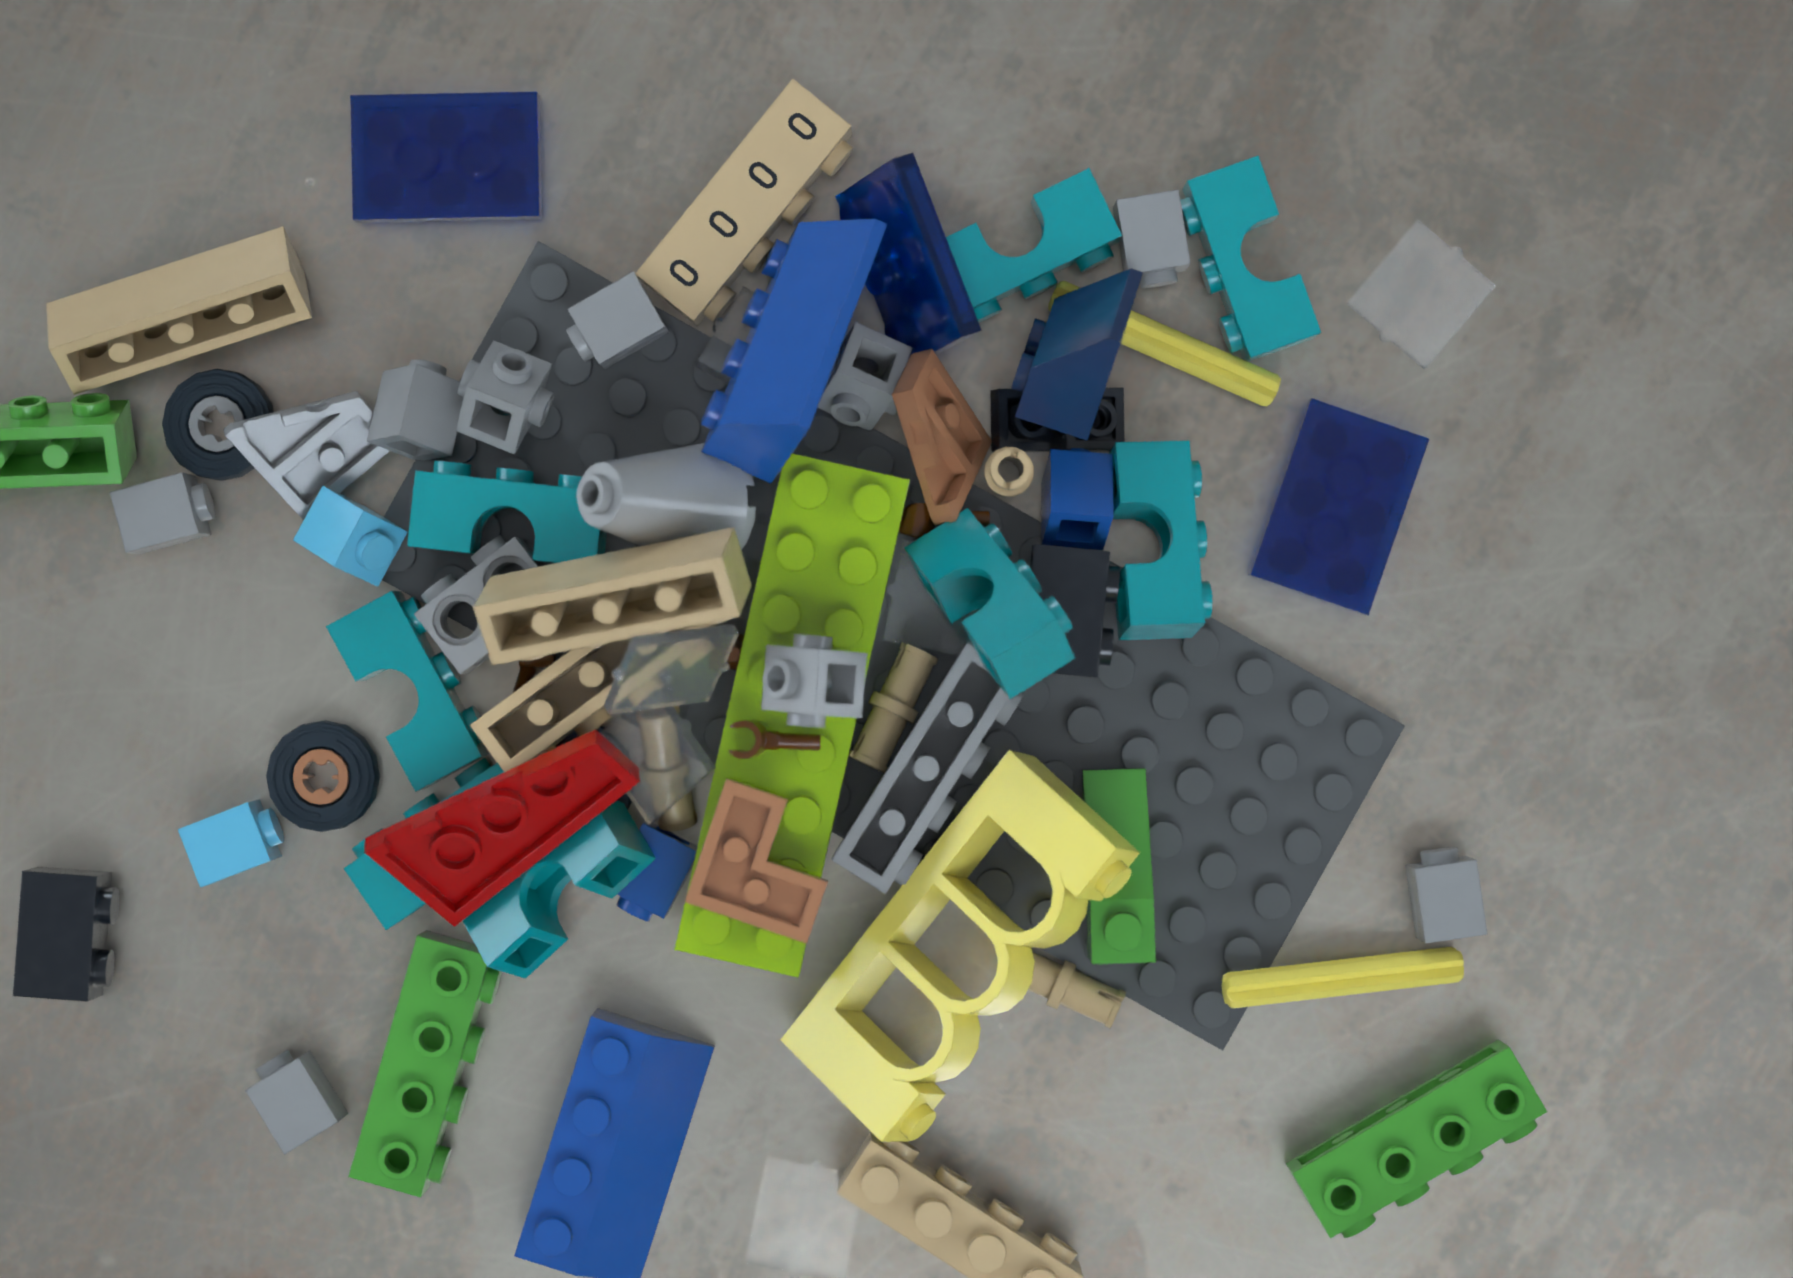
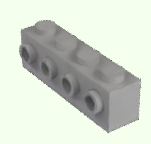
M966 643L832 856V861L885 894L893 881L901 886L906 884L923 856L922 853L914 849L927 827L938 833L957 802L948 796L950 790L961 774L970 780L972 779L990 750V747L981 741L994 720L1005 726L1024 696L1021 692L1012 699H1009L980 662L974 647Z

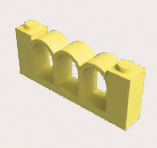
M1009 750L915 868L906 884L900 887L780 1040L881 1142H906L917 1139L934 1122L936 1113L933 1110L946 1095L935 1083L952 1079L959 1075L970 1065L978 1050L981 1030L978 1015L992 1016L1009 1011L1024 998L1033 979L1035 961L1031 947L1045 949L1059 945L1076 933L1087 914L1088 900L1101 902L1104 898H1110L1120 891L1131 876L1132 870L1129 866L1140 852L1035 756ZM1004 831L1042 865L1050 877L1053 890L1051 907L1045 918L1033 929L1027 931L1014 923L968 879L969 875ZM950 900L987 934L994 944L998 959L996 975L990 987L974 999L966 995L915 946V943ZM896 968L933 1003L940 1013L943 1026L941 1044L934 1057L923 1066L912 1061L862 1011Z

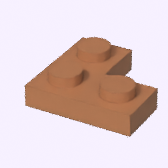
M727 778L684 902L807 944L828 880L768 860L788 799Z

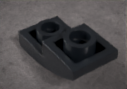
M1105 388L1088 440L1015 417L1023 394L1022 392L1013 389L990 390L991 452L1003 447H1016L1024 452H1050V449L1070 450L1071 448H1083L1089 451H1110L1116 442H1125L1124 388Z

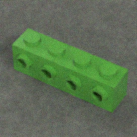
M88 393L74 397L71 402L47 403L45 397L31 395L18 397L9 401L8 404L0 405V489L123 484L137 459L129 400H110L107 394Z
M428 930L417 935L348 1177L420 1198L430 1188L431 1182L441 1184L451 1154V1148L442 1145L448 1122L459 1123L468 1094V1088L459 1086L465 1062L476 1063L485 1035V1028L476 1026L482 1002L493 1003L502 975V971L486 966L475 944Z
M1498 1039L1285 1164L1328 1236L1332 1238L1341 1233L1344 1238H1349L1370 1227L1376 1221L1373 1214L1395 1201L1396 1205L1400 1207L1422 1197L1430 1189L1427 1182L1449 1170L1451 1175H1457L1472 1168L1483 1159L1484 1156L1481 1150L1503 1139L1504 1143L1508 1144L1525 1137L1538 1126L1535 1119L1547 1113V1110L1511 1048Z

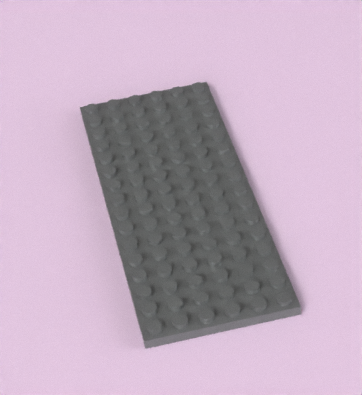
M538 241L472 360L481 362L494 340L552 363L546 389L554 392V399L542 427L531 424L515 454L457 432L452 456L425 461L415 460L384 518L409 532L415 471L433 472L434 461L472 465L471 477L495 479L497 467L533 471V484L558 486L559 474L583 477L589 467L599 462L705 443L710 429L700 425L715 390L717 389L723 393L726 391L730 377L722 374L721 371L731 348L655 306L669 333L606 369L598 364L595 357L584 362L566 332L567 328L575 324L567 309L613 282ZM817 408L808 432L792 454L909 479L910 485L904 509L912 503H926L908 447L874 428L870 432L859 426L843 424L836 420L832 414ZM781 470L771 484L752 475L754 486L746 485L748 506L756 507L754 525L747 544L741 550L751 582V588L740 617L718 623V625L707 632L709 637L715 628L745 635ZM973 484L961 510L968 508L972 511H989V525L991 523L995 524L1012 551V555L1008 558L1013 564L1023 559L1030 568L1032 545L1041 544V522ZM503 509L492 515L484 525L480 548L501 535L506 543L513 537L522 538L530 550L534 552L535 533L528 517L518 509ZM900 532L864 686L862 718H857L850 751L853 750L873 708V705L868 703L873 691L880 693L900 651L901 643L904 642L936 657L938 661L933 666L913 708L918 711L913 724L906 723L886 765L887 768L965 644L968 643L973 646L963 627L962 621L982 609L979 608L971 611L951 624L923 588L904 547L918 538L904 535ZM407 533L382 580L411 597L415 596L417 600L426 604L421 595L433 584L448 574H452L457 581L476 567L471 559L472 553L407 546ZM607 533L605 553L638 547L636 544ZM1109 560V565L1119 566ZM539 561L543 566L555 564L553 562ZM516 563L509 564L498 575L524 570V568ZM457 603L448 613L449 618L470 630L475 631L478 621L473 606L469 603ZM1105 603L1103 628L1114 629L1110 666L1099 665L1098 678L1051 673L1022 692L1024 694L1023 698L1005 726L994 720L981 741L989 746L990 750L972 779L970 780L961 774L950 790L948 796L957 802L938 833L927 827L914 849L923 854L921 862L1009 750L1035 756L1082 800V770L1145 768L1154 892L1156 962L1092 964L1088 958L1087 914L1078 931L1064 943L1040 949L1063 962L1067 960L1076 964V969L1101 983L1117 990L1126 991L1125 996L1223 1051L1248 1008L1233 1009L1225 1004L1222 995L1223 975L1227 972L1269 968L1272 965L1405 725L1212 617L1205 619V624L1192 638L1118 640L1116 605L1114 603ZM707 648L685 664H682L679 658L675 656L656 670L663 680L634 702L625 693L608 706L643 726V722L640 719L641 708L661 701L679 704V718L685 750L715 766L736 671L708 665L706 663ZM570 650L556 653V661ZM851 757L848 758L832 829L833 833L842 838L845 837L884 775L883 772ZM1004 831L969 875L968 879L1014 923L1027 931L1033 929L1045 918L1051 907L1053 890L1050 877L1042 865Z

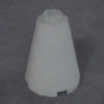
M704 443L596 463L587 469L578 485L577 502L583 519L589 525L638 546L734 527L742 550L747 544L755 522L756 507L748 506L746 486H754L753 477L732 464L702 453Z

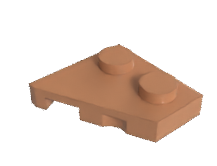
M928 349L911 354L894 388L892 397L930 518L935 525H940L944 522H954L957 520L992 440L933 349Z

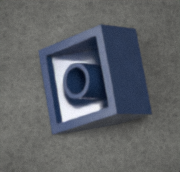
M1130 268L1054 299L1047 322L1035 318L1011 389L1023 393L1015 417L1088 440L1125 332L1143 272Z

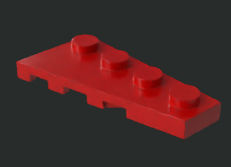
M594 729L366 837L364 853L455 927L640 782L639 767L600 732Z

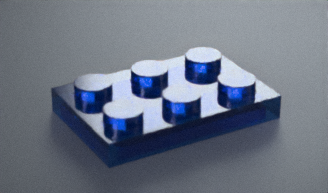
M538 92L350 95L353 220L356 223L542 219L540 95Z
M914 153L889 160L835 196L840 208V220L877 219L887 224L865 282L866 288L873 294L885 324L884 332L886 336L912 347L910 356L912 353L933 349L935 354L938 355L982 331Z
M1313 398L1309 399L1248 576L1364 616H1369L1429 438Z

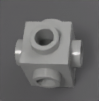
M855 322L842 342L817 408L832 414L836 420L843 424L859 426L871 432L884 412L894 415L897 411L892 393L908 362L912 347Z
M493 340L481 362L470 360L463 373L458 388V395L464 398L456 431L515 454L531 424L542 427L554 399V392L546 389L552 363Z
M794 634L793 647L766 645L761 709L787 712L786 725L825 728L826 716L862 718L867 653L832 650L833 637Z

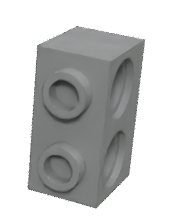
M501 535L497 536L471 556L476 567L457 581L452 574L446 575L421 595L426 605L414 613V615L459 674H469L490 657L479 624L470 636L459 638L448 627V613L454 605L460 602H467L474 606L489 578L498 575L509 564L516 563L523 567L524 570L543 566L539 561L533 560V552L522 538L513 537L506 543Z

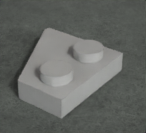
M357 391L233 422L223 429L229 441L303 520L322 486L341 493L389 452L387 449L366 442L374 409Z

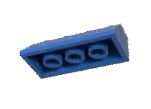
M877 219L799 222L787 243L776 239L761 271L762 274L771 277L766 291L764 292L758 288L755 290L741 323L751 327L746 341L735 340L721 371L722 374L730 377L726 391L723 393L717 389L715 390L702 417L700 425L710 429L702 448V453L723 460L750 475L770 484L810 428L886 230V223Z
M600 1008L595 1010L590 1017L515 1251V1257L574 1276L641 1278L715 1045Z

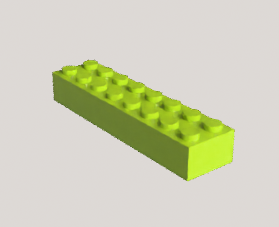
M791 454L782 467L689 886L727 778L788 799L768 860L822 878L857 718L826 716L825 728L786 725L787 712L762 710L766 645L793 647L794 634L833 637L832 650L867 653L866 682L910 485L909 479L797 454ZM754 720L764 725L767 731L821 735L820 751L794 749L765 750L758 757L736 758L728 750L750 751L754 747L756 739L755 734L749 728H730V725L736 721ZM685 902L674 950L799 978L807 944Z

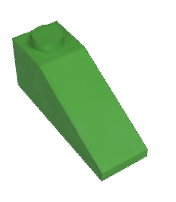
M1146 769L1082 770L1083 801L1140 852L1129 866L1132 870L1131 876L1120 891L1110 898H1104L1101 902L1088 900V958L1092 964L1156 962L1154 892Z

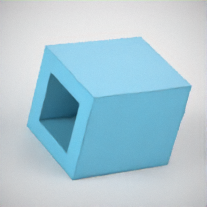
M322 486L293 541L330 565L378 587L408 532L370 508Z
M260 799L244 803L178 829L200 888L282 857L278 844L284 843L280 822L272 808L264 810Z

